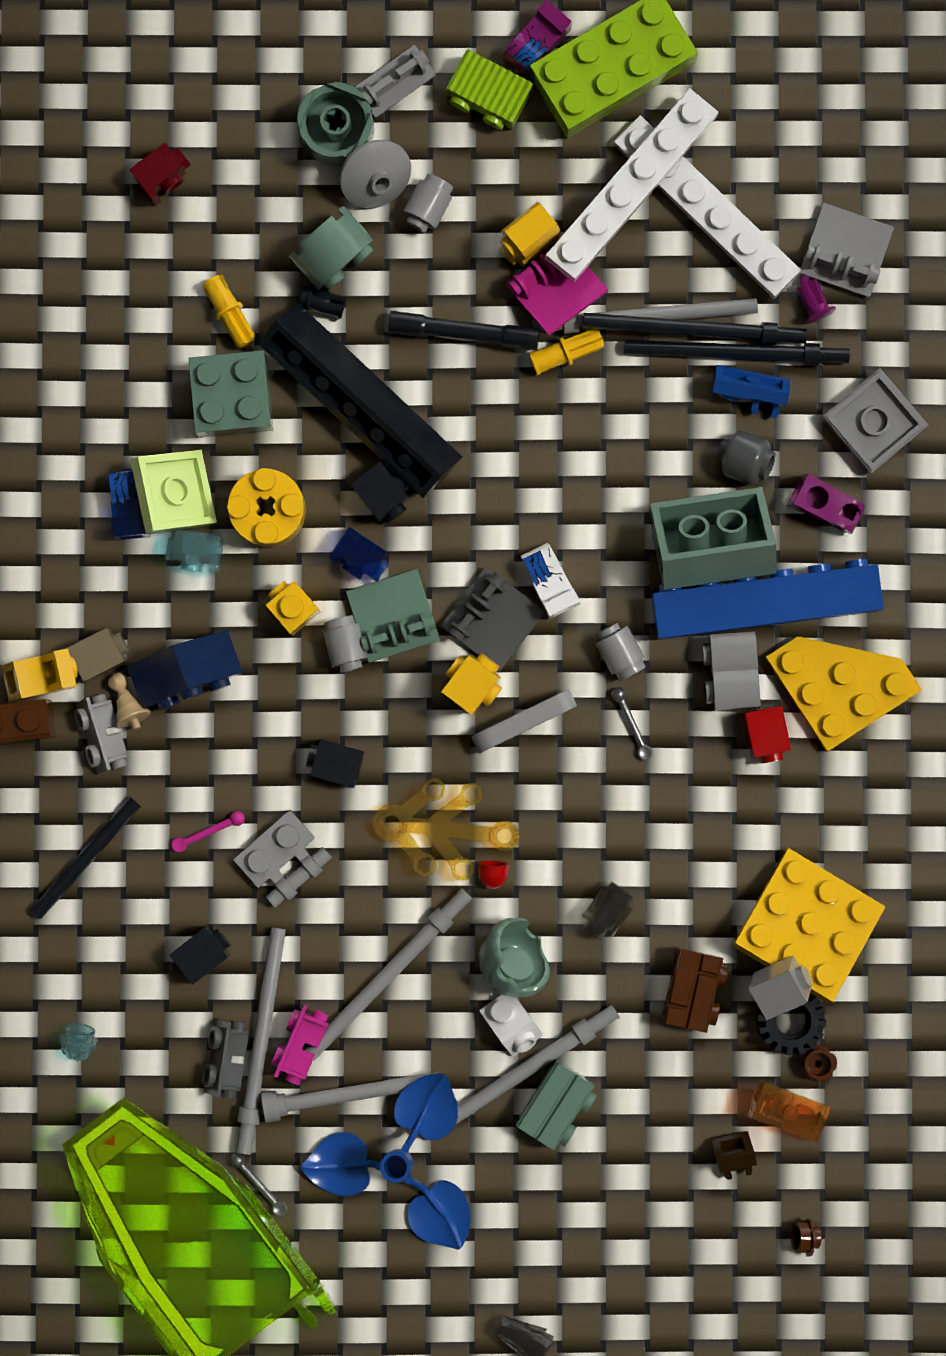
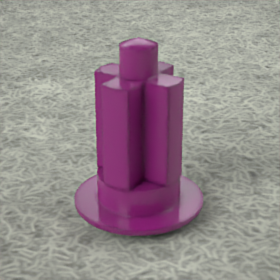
M804 275L799 279L801 285L797 288V292L809 315L805 319V323L818 322L830 316L836 310V307L828 306L817 279L810 281L808 275Z

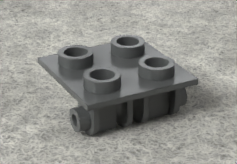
M485 567L441 624V627L476 654L483 653L500 666L498 670L501 671L544 615L545 611L508 584L499 574Z

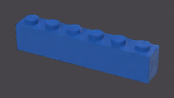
M867 559L846 561L845 568L831 570L830 564L808 566V573L793 575V569L791 568L776 570V573L770 574L771 578L756 580L755 576L733 580L734 583L719 585L718 582L696 585V588L689 589L674 588L664 590L663 585L658 586L659 592L652 593L651 595L656 640L879 612L884 609L878 564L868 565Z

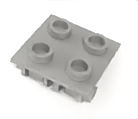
M823 203L801 266L800 274L808 275V277L870 298L874 284L878 280L881 271L880 267L894 227Z

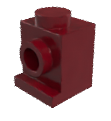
M163 143L129 170L153 204L157 206L161 203L158 195L163 191L168 194L178 188L184 181L182 177L186 174L185 170L191 164L178 147L171 151L168 145Z

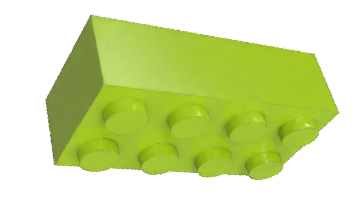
M639 0L531 64L529 76L568 139L695 64L698 52L667 0Z

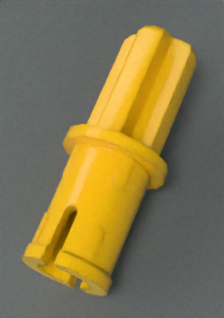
M216 275L204 282L201 287L217 312L215 317L217 321H223L235 345L238 348H243L254 342L255 334L241 311L243 305L241 302L236 301L223 275Z
M591 329L565 340L563 337H560V342L534 352H529V357L536 375H540L542 372L568 363L569 366L573 365V360L603 349L604 341L598 329Z

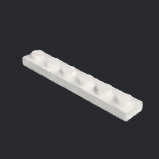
M689 88L550 249L545 259L572 282H575L715 120L719 112Z
M640 115L614 141V146L629 159L654 128ZM684 157L678 161L657 186L773 299L800 274L801 269Z

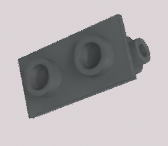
M215 1018V1025L211 1027L208 1034V1047L211 1049L209 1064L205 1065L202 1074L205 1093L216 1098H220V1095L236 1098L237 1091H241L244 1064L233 1063L231 1059L232 1056H246L249 1030H246L247 1022L232 1020L231 1023L221 1018Z

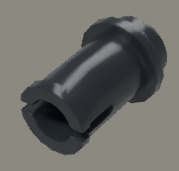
M311 284V287L303 286L299 304L308 312L310 310L342 319L347 296L317 290L313 284Z

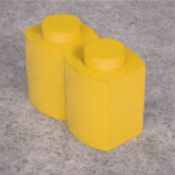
M536 202L501 230L503 236L500 241L502 245L500 250L513 266L519 263L522 267H525L559 239L558 233L560 228L541 203Z

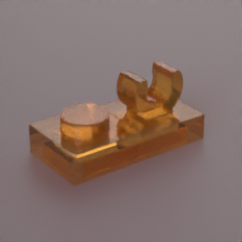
M761 1080L758 1089H755L752 1095L751 1107L747 1116L817 1143L831 1107Z

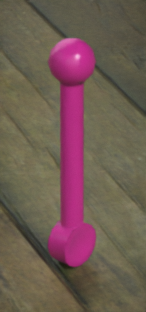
M240 811L233 812L229 819L187 838H175L172 841V848L176 852H183L186 850L187 845L231 825L241 826L245 821V816Z

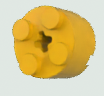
M268 468L254 470L240 478L232 488L227 506L229 518L236 531L246 541L260 547H276L290 542L302 529L306 514L304 497L297 484L288 475ZM272 500L275 501L273 504V508L276 511L274 515L270 516L265 513L262 517L259 516L261 513L259 504L262 501L270 503Z

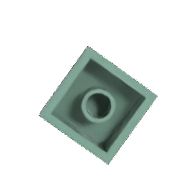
M264 350L188 358L195 433L199 438L274 431L267 356Z

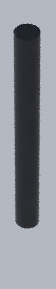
M129 797L33 905L30 911L39 919H42L139 810L141 805L132 797Z

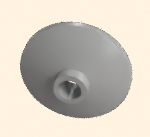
M374 140L359 146L346 158L342 165L339 176L342 193L349 202L361 208H377L392 202L403 192L409 182L411 175L409 156L400 145L389 140Z

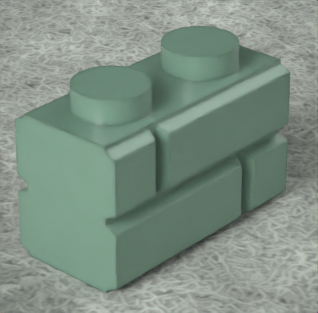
M555 1059L515 1122V1125L552 1150H555L559 1143L565 1147L577 1128L571 1124L579 1111L586 1114L596 1099L597 1095L592 1092L595 1087L594 1083Z

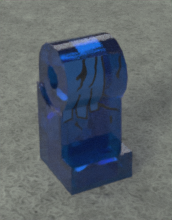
M132 468L109 471L113 537L117 541L151 537L150 533L146 534Z

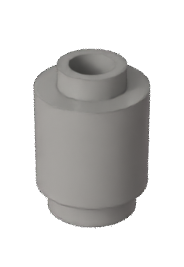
M427 173L424 180H419L403 210V213L408 216L406 223L426 233L428 228L436 230L452 200L450 194L453 186L445 180Z
M353 615L324 622L326 632H323L331 667H340L341 673L362 668L361 660L367 659L368 655L364 651L360 639L362 637L359 623L355 624Z
M616 622L597 633L600 640L594 644L612 675L616 674L619 681L636 674L646 667L642 660L645 656L628 625L620 628Z

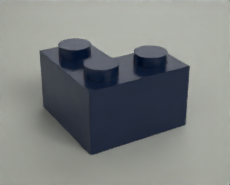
M228 630L172 645L127 666L142 708L158 705L159 711L180 704V696L182 701L203 694V687L208 686L209 692L231 685L229 678L243 673Z

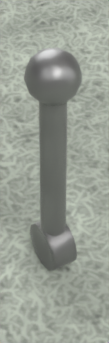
M616 687L611 693L612 699L619 703L639 747L638 756L642 760H649L653 755V750L645 744L626 703V691L621 687Z
M233 1154L230 1158L231 1165L239 1168L273 1206L272 1211L276 1216H284L287 1213V1204L284 1201H278L245 1164V1158L242 1154Z

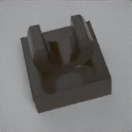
M748 1131L711 1139L720 1174L724 1173L727 1180L732 1179L731 1171L744 1168L746 1175L752 1174V1166H756L757 1161Z

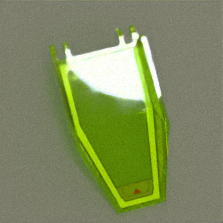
M126 1098L119 1100L62 1144L76 1190L79 1192L85 1210L84 1215L88 1227L90 1226L97 1247L96 1252L100 1263L169 1356H229L293 1306L307 1325L314 1329L319 1325L317 1318L301 1301L308 1295L313 1294L322 1309L329 1315H333L337 1311L326 1288L256 1194L224 1166Z

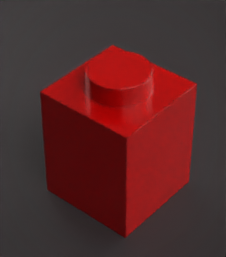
M777 706L742 714L751 758L760 757L762 764L783 760V752L792 750L783 707Z

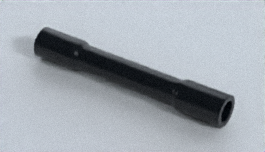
M398 311L390 312L388 333L450 338L500 344L504 347L534 351L538 350L540 328L516 325L500 326L449 320Z

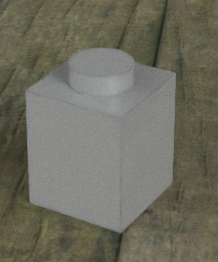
M790 956L754 972L748 989L765 1019L769 1020L806 1004L813 983L806 967L803 965L799 966L795 957Z

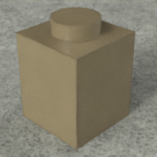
M105 628L67 647L70 656L76 662L77 670L83 682L86 683L127 664L128 661L124 654L130 652L121 633L113 634L109 628Z

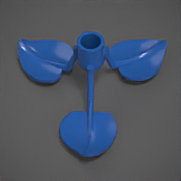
M443 1073L423 1076L412 1082L401 1092L395 1103L394 1118L399 1126L412 1129L402 1148L390 1151L383 1157L381 1162L367 1160L368 1149L361 1138L352 1133L339 1132L324 1139L301 1165L304 1174L314 1184L340 1196H352L365 1190L370 1183V1174L367 1169L370 1167L378 1171L380 1170L382 1176L389 1182L399 1183L404 1180L406 1184L412 1185L424 1194L414 1198L408 1209L409 1225L419 1238L428 1243L447 1246L456 1250L461 1249L466 1241L470 1228V1208L464 1192L456 1184L447 1180L437 1182L429 1190L424 1184L410 1175L414 1168V1160L408 1151L418 1133L428 1140L441 1139L453 1130L458 1119V1103L449 1079Z

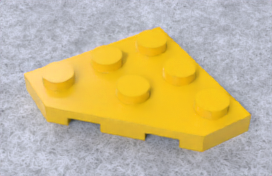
M798 636L765 657L826 752L922 691L902 658Z

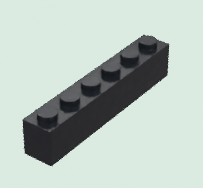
M299 303L277 318L258 343L422 498L438 486L462 459L463 456Z

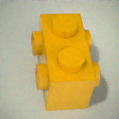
M480 653L477 658L472 654L468 655L466 659L460 656L446 672L445 675L450 678V681L441 692L472 715L482 703L487 707L490 706L502 690V687L497 684L502 677L496 673L500 666L483 653Z

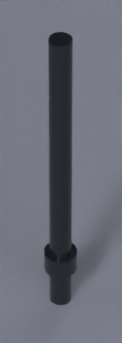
M583 313L582 328L759 340L760 344L776 345L777 342L804 344L807 340V329L778 327V323L761 322V325L596 313Z
M624 340V355L803 362V366H819V362L849 364L850 359L849 348L820 347L818 343H804V347Z

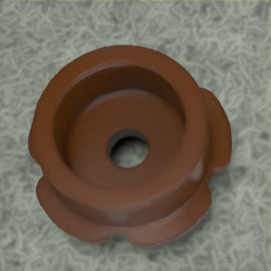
M817 1045L811 1050H806V1053H803L800 1058V1063L803 1066L801 1072L804 1077L810 1081L814 1079L818 1082L828 1081L833 1076V1071L837 1068L836 1056L830 1053L829 1048L823 1045ZM817 1060L822 1062L820 1067L815 1066Z
M811 1219L793 1223L791 1228V1245L794 1252L805 1253L807 1257H811L814 1249L820 1248L821 1231L818 1226H814Z

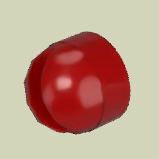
M496 860L478 862V878L486 888L496 889L505 883L508 877L507 862Z

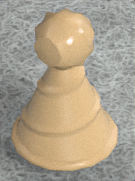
M120 672L110 676L108 686L116 693L118 692L116 726L118 728L133 726V729L137 730L141 728L139 722L146 719L151 711L146 708L143 709L139 700L126 690L128 685L126 675Z

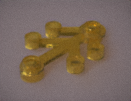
M436 778L429 779L424 783L423 789L402 806L396 804L384 805L376 812L373 820L374 830L377 835L386 841H397L414 862V869L421 876H429L435 871L436 860L432 855L421 850L410 833L426 834L451 866L452 875L461 881L467 880L473 875L474 866L469 859L461 856L447 837L491 842L500 851L513 849L519 841V831L509 821L497 822L493 827L449 822L469 805H476L481 801L483 792L481 787L475 783L465 784L458 796L430 818H412L429 801L440 800L445 794V786L442 781ZM432 782H436L441 786V793L437 797H431L427 794V786ZM475 787L478 790L479 796L477 800L470 802L465 799L464 791L466 788ZM390 815H394L399 819V826L395 830H389L385 826V819ZM499 830H510L512 838L508 843L504 844L498 841L497 833ZM423 857H427L432 861V869L428 872H422L418 868V861ZM459 862H466L470 866V872L466 876H459L455 871V866Z

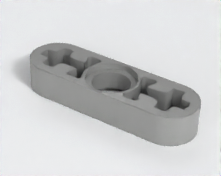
M568 689L471 736L480 754L576 707L577 704Z

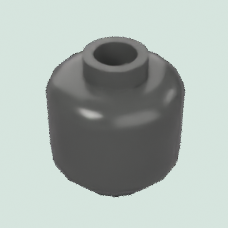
M744 431L736 432L730 440L723 439L717 453V460L722 461L721 469L723 475L748 485H755L761 479L766 480L772 471L776 453L771 451V444L767 439Z

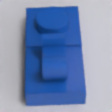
M717 364L713 378L712 393H717L722 398L732 401L740 400L741 398L752 399L751 412L757 415L760 404L769 403L772 405L771 418L776 419L780 412V405L787 406L790 393V379Z

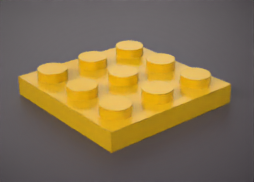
M788 848L732 946L766 967L794 956L799 966H805L811 976L813 986L810 993L830 1005L838 995L886 906Z

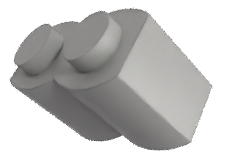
M755 631L710 634L709 643H702L703 665L711 666L712 681H705L706 704L713 703L714 711L760 708Z

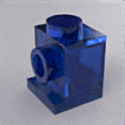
M351 527L347 529L328 557L334 564H337L340 559L345 561L342 568L359 580L365 575L378 582L389 566V563L385 561L388 555L387 551Z

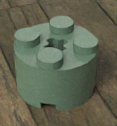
M341 82L327 83V85L309 92L299 107L297 121L303 146L314 159L323 164L342 166L346 158L356 148L373 141L374 120L371 107L364 95L349 84ZM337 118L342 119L343 128L338 127L336 131L330 129L328 122L335 123Z
M345 206L338 210L342 216L338 221L333 216H330L300 244L304 251L299 256L294 251L288 255L317 290L324 286L330 291L346 276L342 272L343 268L351 261L358 266L374 250L370 246L374 239Z

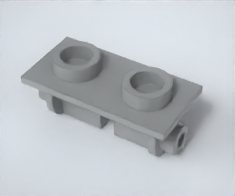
M413 45L359 83L355 88L364 95L371 107L372 114L377 118L435 77L436 73L428 64L430 61L422 50L419 51Z
M105 694L91 697L92 705L89 697L82 699L76 703L77 710H75L76 724L80 731H84L88 746H86L87 760L91 767H95L97 775L111 770L109 763H111L113 770L127 766L125 758H128L121 732L107 736L106 729L116 726L117 719L112 701L107 700Z

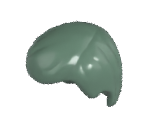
M506 918L499 921L487 933L480 947L479 967L485 981L495 991L505 996L529 997L538 994L545 987L549 979L550 967L541 947V937L533 935L527 927L530 925V922L525 918Z

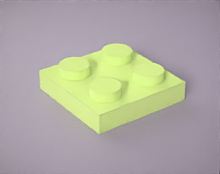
M202 450L138 456L130 460L146 534L204 527L217 523Z

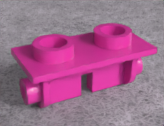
M308 1004L303 1006L302 1011L294 1009L286 1027L287 1031L292 1032L287 1046L279 1044L271 1063L272 1066L277 1067L274 1077L277 1078L281 1071L288 1074L285 1080L299 1085L302 1079L306 1080L307 1073L315 1054L302 1049L304 1044L307 1043L318 1048L326 1028L329 1026V1023L326 1022L328 1014L316 1009L313 1015L306 1013Z

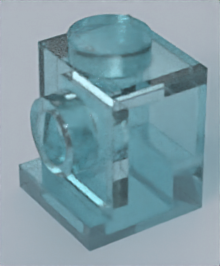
M176 529L175 538L169 537L166 560L181 563V570L203 572V566H209V573L219 575L224 538L221 535Z

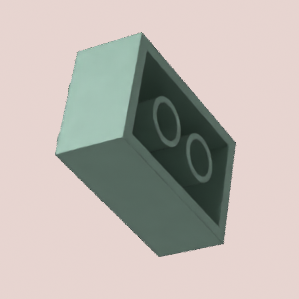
M763 487L650 503L652 537L664 590L776 573V541Z

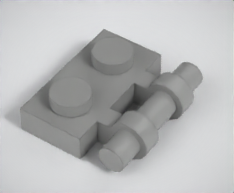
M289 810L233 860L258 888L269 878L277 887L266 898L276 908L286 898L290 901L298 894L296 889L311 876L316 878L324 870L321 867L331 860L332 856L323 846L312 856L308 853L305 847L315 837L292 810ZM296 856L302 865L285 878L279 870Z

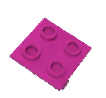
M547 251L545 254H540L537 260H532L530 265L521 272L512 275V279L506 282L505 286L550 336L609 290L589 267L585 269L575 282H572L545 259L546 254L549 252Z

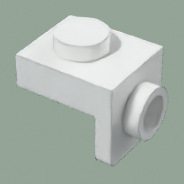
M501 994L479 1010L512 1056L530 1050L543 1035L516 996Z

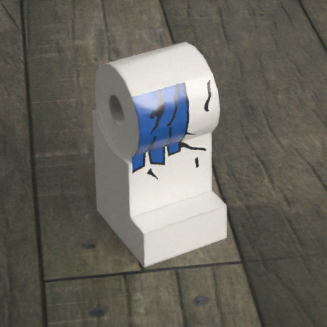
M548 543L521 555L524 566L531 578L530 581L549 619L580 605L576 592Z

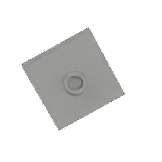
M881 368L822 416L826 424L869 474L873 473L928 426L927 422Z

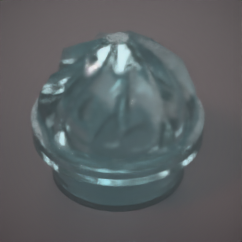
M71 1023L65 1026V1032L60 1035L59 1042L62 1053L68 1059L78 1062L89 1058L97 1047L98 1040L95 1037V1029L81 1023Z

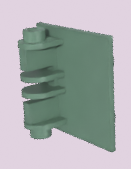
M418 569L346 591L355 622L360 625L362 633L360 639L364 651L367 652L368 663L440 641Z

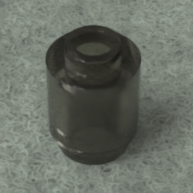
M611 881L607 888H601L581 915L587 920L583 927L599 939H602L605 934L612 938L633 910L630 906L636 899Z

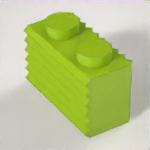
M469 49L465 51L446 87V95L451 97L449 101L451 105L466 113H469L472 108L484 115L482 120L498 130H502L504 126L513 129L533 91V83L512 73L510 70H506L504 67Z

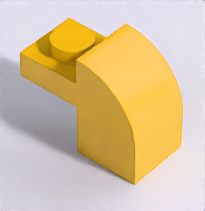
M68 648L38 657L13 661L1 666L9 703L77 687V665L74 658L70 656Z

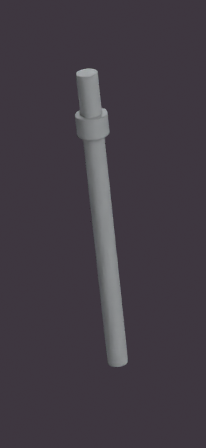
M753 298L596 312V314L687 320L758 313L757 299ZM583 314L576 315L556 331L572 334L579 333V329H586L582 328ZM533 318V328H540V333L545 332Z
M463 888L442 909L438 907L428 917L430 921L336 1016L326 1028L319 1047L316 1048L308 1045L304 1049L315 1054L314 1061L440 932L444 934L454 924L452 919L473 899Z
M271 927L244 1104L239 1106L237 1122H240L236 1152L251 1155L255 1125L260 1124L262 1109H258L286 933V929Z
M610 1005L587 1021L583 1018L572 1026L574 1030L458 1105L459 1112L456 1124L581 1042L585 1045L597 1037L595 1033L620 1018L613 1005Z

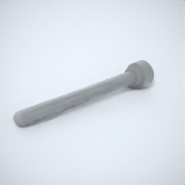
M437 1072L285 1097L284 1093L277 1094V1091L261 1093L265 1122L281 1121V1117L288 1116L290 1111L399 1094L415 1080Z

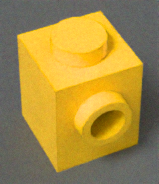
M283 581L267 595L271 599L266 604L267 608L292 636L321 612L295 581L289 585Z

